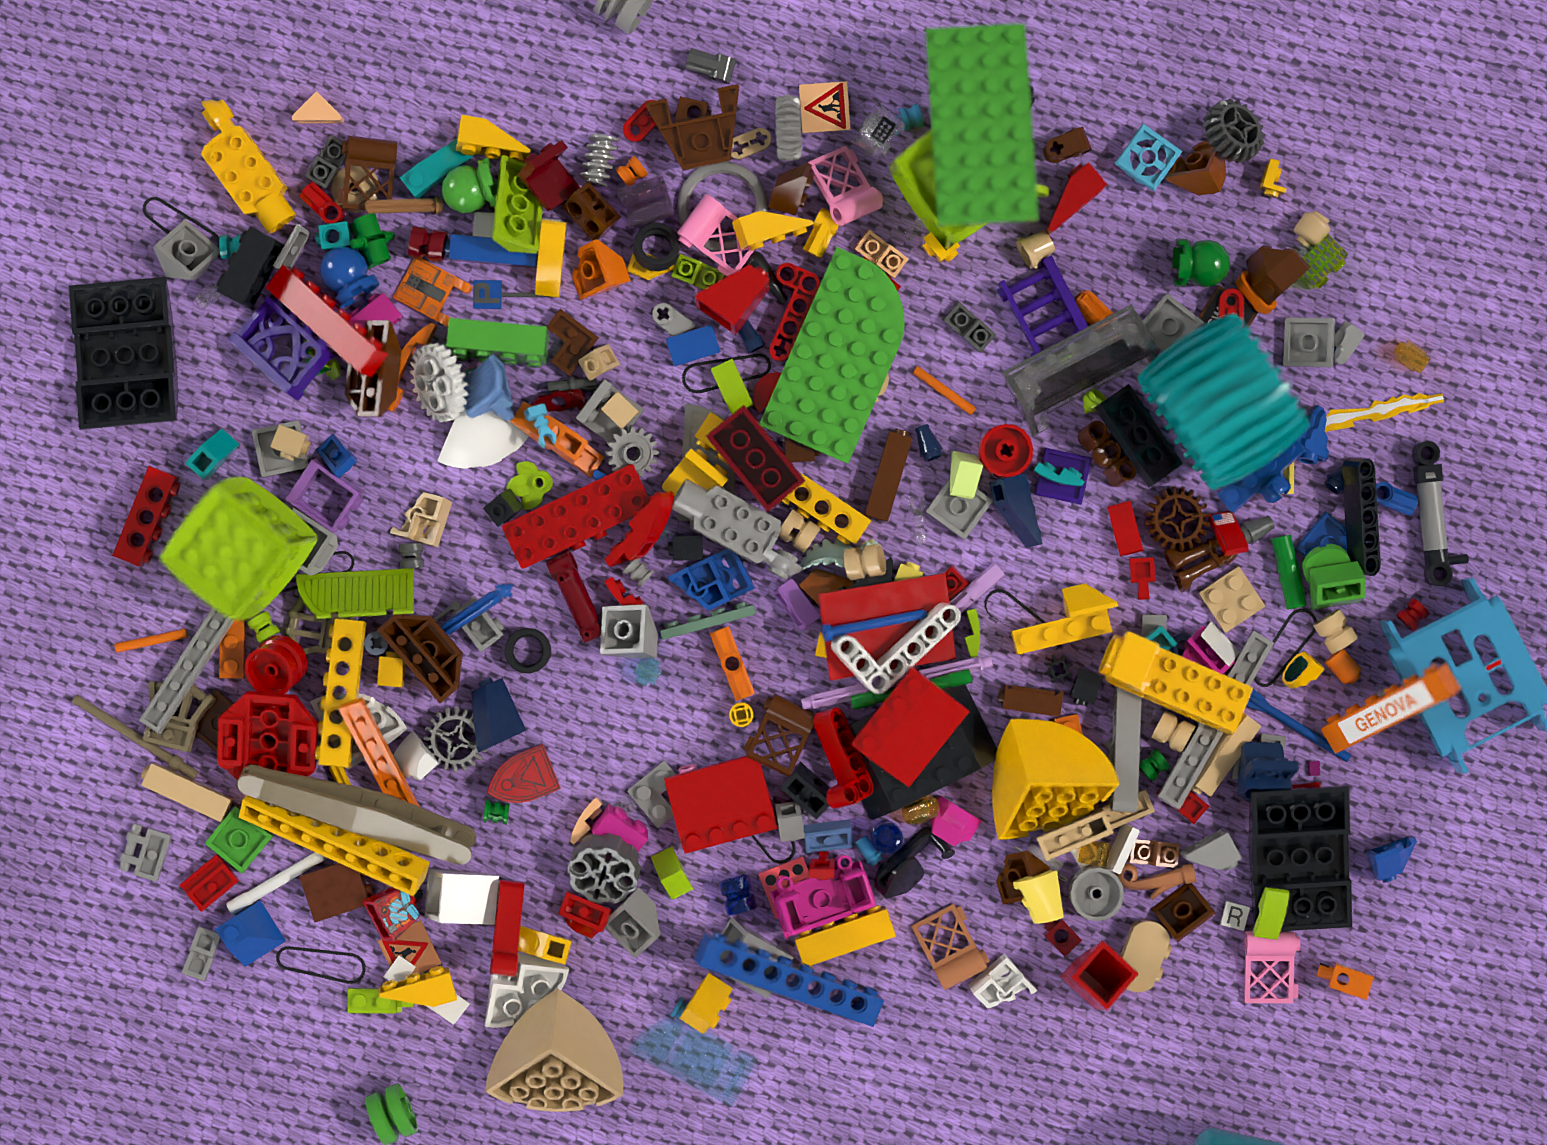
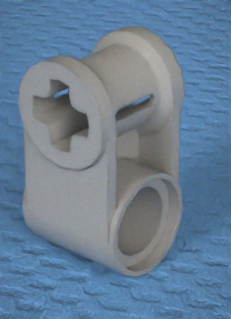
M667 303L657 304L653 309L652 316L654 321L666 330L671 337L695 330L698 327L688 317L679 313ZM665 308L668 309L669 319L663 318L659 320L657 310L663 311Z

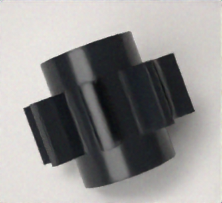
M1052 655L1053 661L1051 663L1044 662V665L1048 666V671H1045L1043 675H1051V683H1054L1057 678L1064 684V677L1066 675L1072 677V674L1068 672V668L1073 666V664H1066L1064 662L1066 656L1064 655L1060 660H1057L1056 656ZM1059 663H1062L1063 674L1058 673L1055 676V671L1052 669L1053 665L1058 666Z

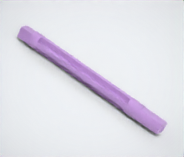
M993 562L956 595L949 604L957 607L961 615L1005 574ZM875 676L872 681L880 679V676Z

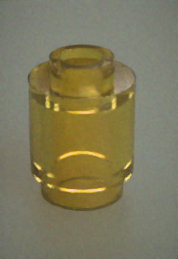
M1408 339L1405 342L1400 341L1393 350V353L1396 354L1394 360L1410 371H1416L1419 374L1431 359L1427 356L1426 351Z
M927 795L903 807L902 814L909 825H918L937 817L940 806L936 798Z

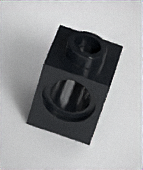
M508 489L500 493L483 509L496 526L499 527L512 519L525 507L512 490Z
M702 535L673 536V542H668L669 556H673V561L703 560Z
M1078 668L1073 682L1075 686L1072 685L1069 695L1074 697L1073 702L1086 707L1088 702L1095 704L1103 676Z

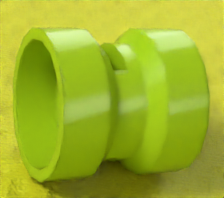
M268 611L247 622L250 629L255 631L259 644L268 639V637L280 632L277 625L272 623L271 615Z

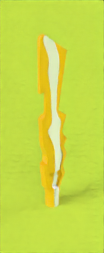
M1421 393L1414 396L1403 394L1398 398L1392 396L1386 402L1374 400L1370 408L1332 409L1326 416L1325 432L1354 427L1353 422L1371 419L1373 422L1394 417L1401 412L1408 411V414L1423 410L1433 404L1443 403V394L1439 393L1428 396Z

